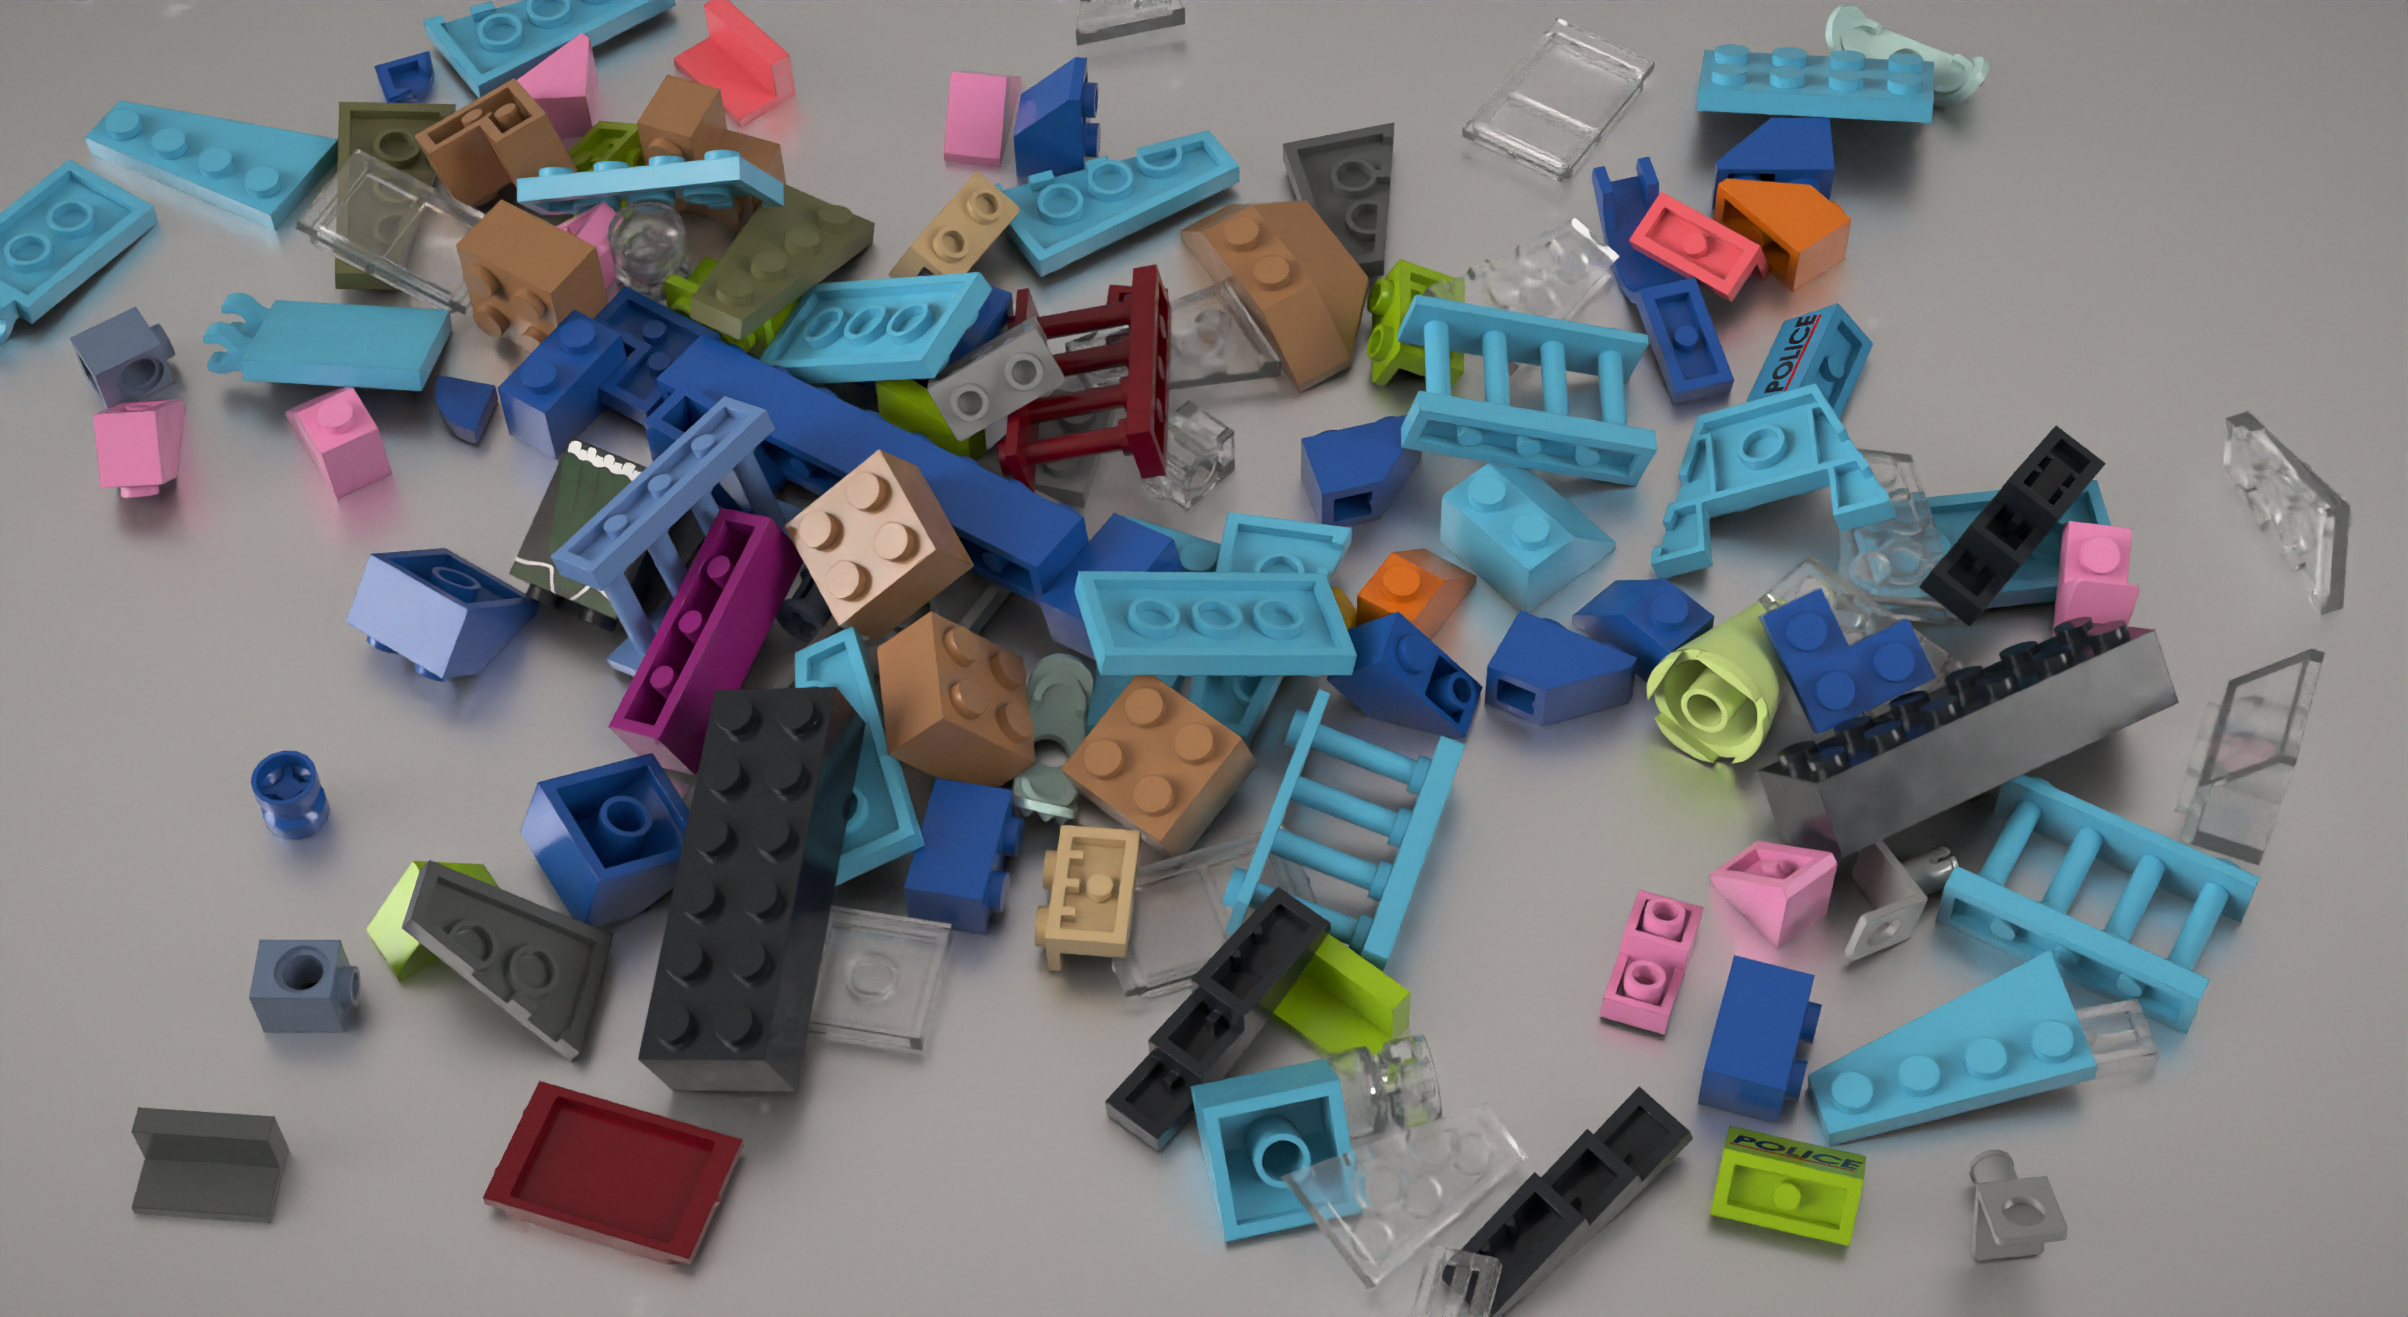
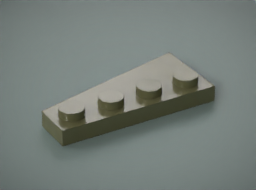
M339 102L335 244L336 289L396 290L436 178L435 171L414 136L456 112V104Z
M784 184V206L763 207L760 204L693 295L690 318L741 341L872 244L875 223L853 214L846 207L832 205Z

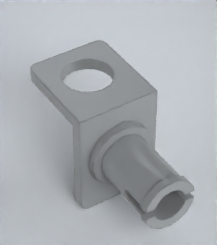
M1883 840L1861 850L1852 871V877L1875 906L1876 910L1868 912L1859 918L1844 951V954L1850 961H1855L1910 939L1928 900L1926 895L1943 889L1955 866L1959 867L1955 856L1938 863L1939 859L1949 855L1950 850L1942 845L1934 847L1926 853L1903 862L1898 861ZM1886 922L1889 926L1884 931L1869 938L1879 926Z
M2002 1150L1984 1151L1970 1162L1969 1167L1971 1171H1969V1175L1976 1186L1972 1252L1976 1260L1984 1261L2038 1255L2044 1251L2045 1242L2062 1241L2067 1238L2068 1228L2047 1176L2018 1179L2012 1157Z

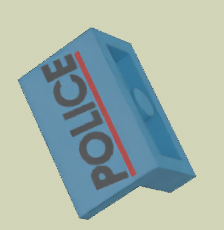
M1838 303L1786 320L1778 332L1746 402L1816 383L1840 419L1873 343Z

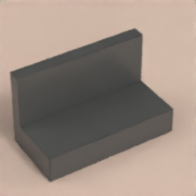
M138 1107L131 1132L145 1160L131 1207L134 1214L271 1223L289 1153L288 1145L275 1116Z

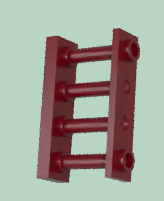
M1157 264L1133 268L1132 294L1124 295V301L1040 317L1029 288L1017 290L1015 315L1008 317V330L1032 316L1036 317L1047 336V340L1128 325L1130 334L1123 335L1122 342L1053 354L1064 377L1124 366L1127 367L1129 372L1128 376L1120 378V384L1042 398L1040 396L1009 414L1007 417L1006 440L998 442V458L1003 475L1005 477L1013 476V479L1023 483L1031 492L1035 493L1036 466L1123 451L1125 456H1134L1142 479L1166 475L1172 307ZM1121 408H1124L1127 413V417L1119 419L1118 426L1038 440L1039 423Z

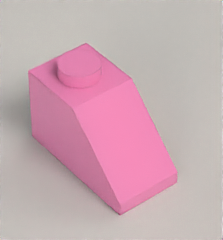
M338 387L285 411L288 421L336 499L392 474L379 429L352 387Z
M183 399L123 402L93 414L100 488L120 487L121 497L151 496L159 494L158 485H162L177 477L185 412Z

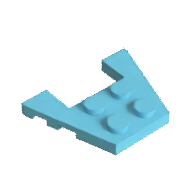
M1815 383L1697 416L1678 474L1682 484L1676 502L1669 504L1663 519L1666 533L1662 545L1654 546L1651 555V565L1658 579H1666L1713 566L1709 523L1711 518L1735 511H1747L1754 506L1795 495H1806L1814 490L1830 486L1833 517L1840 532L1896 518V513L1888 493L1873 475L1869 464L1862 453L1858 452L1849 438L1845 427Z

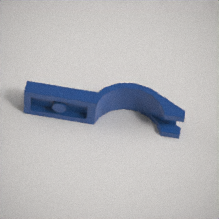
M1650 157L1638 159L1636 165L1638 176L1611 182L1605 166L1593 168L1591 177L1605 247L1613 273L1622 292L1632 303H1636L1673 405L1731 392L1734 378L1696 278L1687 279L1633 249L1629 242V239L1659 195V181Z

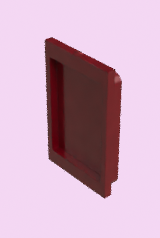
M539 1081L527 1107L523 1110L522 1118L499 1165L494 1170V1175L483 1196V1200L486 1205L503 1209L509 1217L661 1263L673 1265L681 1262L691 1265L715 1210L721 1203V1197L744 1144L743 1140Z

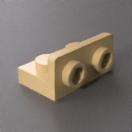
M976 171L911 244L888 275L891 278L916 277L920 273L924 276L967 273L1020 211L1019 206L979 171Z
M1061 825L1058 850H1046L1044 859L1043 889L1052 890L1049 907L1038 906L1035 921V946L1046 947L1049 971H1062L1064 954L1127 958L1141 850V834L1139 830Z

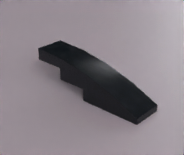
M2056 425L2006 481L2000 491L1969 525L1954 546L1932 569L1919 588L1970 627L2106 463Z
M1277 887L1191 979L1192 994L1148 1040L1149 1055L1105 1101L1107 1114L1156 1151L1160 1152L1195 1112L1191 1086L1222 1080L1290 991L1330 932L1331 923Z
M1639 1086L1594 1134L1586 1129L1542 1177L1534 1172L1437 1275L1479 1316H1502L1587 1244L1640 1194L1693 1140L1691 1132Z

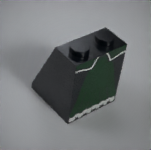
M571 436L509 572L510 575L529 584L525 596L559 611L564 600L582 607L579 619L608 632H614L617 623L621 624L604 590L599 591L560 575L551 555L647 467ZM691 509L675 522L668 531L681 560L686 565L704 539V535ZM646 550L626 568L624 575L647 618H649L668 588L650 553Z

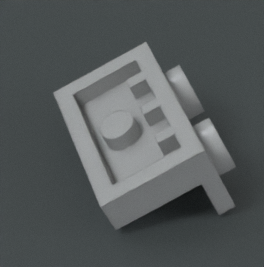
M1032 316L948 364L935 378H928L927 390L956 439L963 441L1062 385L1065 379L1063 372L1048 348L1046 334L1036 317Z

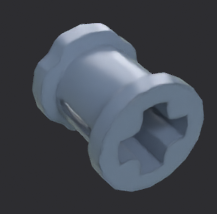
M805 565L800 573L801 584L791 599L784 600L776 619L781 627L790 635L810 643L818 632L824 628L827 621L832 617V613Z

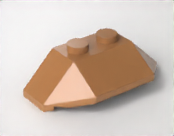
M1307 200L1229 204L1180 231L1183 242L1299 393L1351 366L1355 351L1354 344L1368 292L1369 279Z

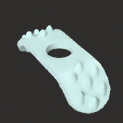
M1843 5L1837 7L1827 21L1825 36L1827 47L1831 53L1839 50H1852L1863 53L1865 58L1888 59L1893 54L1911 53L1921 56L1923 61L1934 62L1933 105L1955 106L1963 101H1968L1970 95L1983 85L1990 69V63L1982 56L1966 58L1957 53L1953 56L1880 26L1879 22L1868 18L1857 6Z
M1061 653L1044 657L1034 666L1027 685L1034 743L1041 739H1051L1058 742L1064 747L1067 753V760L1085 738L1086 721L1094 684L1089 667L1080 658ZM1036 759L1035 765L1013 779L1014 805L1020 807L1023 816L1027 817L1037 811L1043 821H1049L1055 816L1059 824H1063L1069 819H1077L1078 791L1061 771L1063 765L1049 767Z

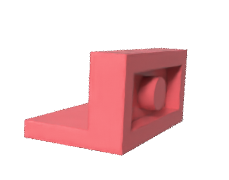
M711 0L704 4L709 37L674 57V66L690 81L719 88L721 90L724 112L742 128L796 95L790 55L729 0Z
M1660 192L1629 239L1633 249L1687 279L1695 277L1699 286L1732 303L1751 273L1765 280L1771 271L1760 245L1663 192Z

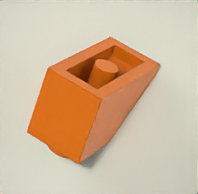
M1725 179L1718 184L1713 218L1714 221L1760 245L1771 269L1770 273L1792 292L1845 259L1852 221L1840 205L1834 201H1829L1811 185Z
M1424 548L1391 552L1357 594V626L1400 612L1426 637L1432 640L1474 587L1477 576Z

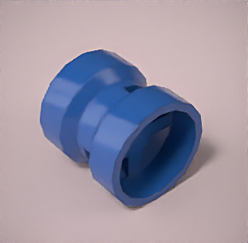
M284 750L273 753L259 762L253 770L251 785L269 830L275 836L284 840H300L318 832L328 820L330 807L325 791L320 784L315 764L311 759L298 751Z

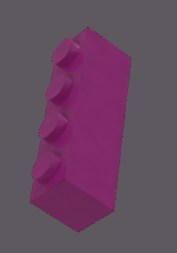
M720 508L608 726L638 756L653 753L662 768L694 776L697 775L715 690L740 689L804 562L794 543L772 518Z

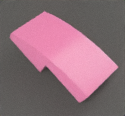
M1643 890L1638 891L1623 932L1620 952L1603 997L1600 1017L1659 1034H1666L1696 939L1704 907Z

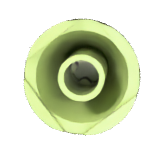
M1761 600L1753 603L1667 655L1651 672L1646 690L1648 700L1654 695L1659 714L1654 719L1663 734L1679 749L1696 759L1714 763L1718 757L1735 758L1732 763H1737L1749 759L1763 744L1788 678L1758 616L1783 604L1771 600Z

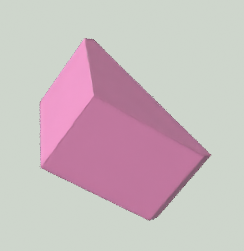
M581 33L517 79L519 84L546 112L560 138L583 137L595 126L598 76L590 38Z
M973 71L950 72L944 161L1001 167L1021 88V76Z
M1756 841L1710 873L1709 877L1714 887L1778 949L1827 914L1837 862L1832 852Z

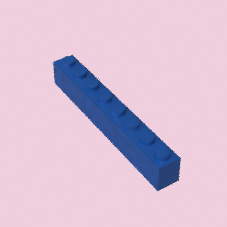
M703 333L656 378L663 402L685 382L717 402L726 396L767 410L775 430L760 445L785 474L786 479L820 496L879 449L918 466L974 564L969 570L1040 605L1038 600L1089 542L1084 517L1071 506L1065 503L1056 504L1031 492L1023 483L1015 479L1006 480L982 468L970 457H959L934 445L927 437L920 433L911 434L886 422L882 416L872 410L863 411L839 399L829 389L823 387L816 388L793 377L790 372L781 366H770L753 358L735 344H724Z

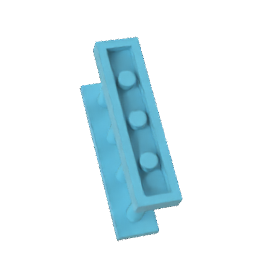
M1415 294L1397 332L1398 342L1424 346L1426 392L1418 391L1401 426V448L1629 486H1636L1657 451L1656 431L1627 425L1624 381L1629 380L1649 345L1648 335L1623 331L1617 328L1594 326ZM1449 351L1483 356L1485 402L1451 396ZM1508 361L1541 366L1544 412L1510 406ZM1566 371L1599 376L1602 421L1569 416Z
M1318 689L1310 712L1308 713L1297 708L1284 745L1295 750L1248 871L1235 866L1221 902V904L1233 908L1225 933L1233 935L1243 924L1249 907L1256 910L1276 889L1259 882L1271 853L1369 891L1367 897L1379 902L1373 918L1361 914L1359 920L1292 894L1290 895L1331 923L1330 935L1340 942L1349 945L1348 948L1383 972L1466 744L1441 735L1432 759L1419 755L1418 760H1414L1320 724L1331 693ZM1310 749L1407 784L1406 791L1417 795L1413 810L1400 807L1397 813L1300 776ZM1290 800L1389 837L1387 844L1398 848L1393 864L1381 860L1378 866L1280 829Z
M2023 774L2002 784L1994 814L2008 821L1979 874H1974L1955 866L1945 884L1936 921L2026 962L2051 950L2063 979L2187 1034L2197 1015L2210 981L2209 978L2193 972V969L2220 914L2240 923L2242 922L2260 877L2242 870L2232 861L2214 858L2056 789L2042 778ZM2032 831L2070 847L2041 902L2034 901L2003 887ZM2094 859L2132 874L2104 930H2099L2066 915ZM2157 886L2195 902L2168 958L2165 959L2129 943Z

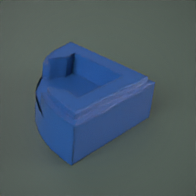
M429 51L374 66L386 103H420L427 96L433 85L434 68Z
M438 375L436 380L435 399L442 418L452 428L453 433L457 437L467 442L478 444L499 399L495 385Z

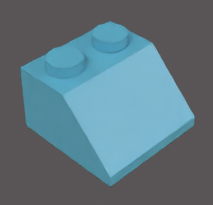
M1487 463L1442 495L1440 542L1518 611L1521 610L1529 614L1612 553L1616 548V542L1531 469Z
M1325 1058L1191 1086L1202 1153L1226 1242L1362 1213L1340 1079Z

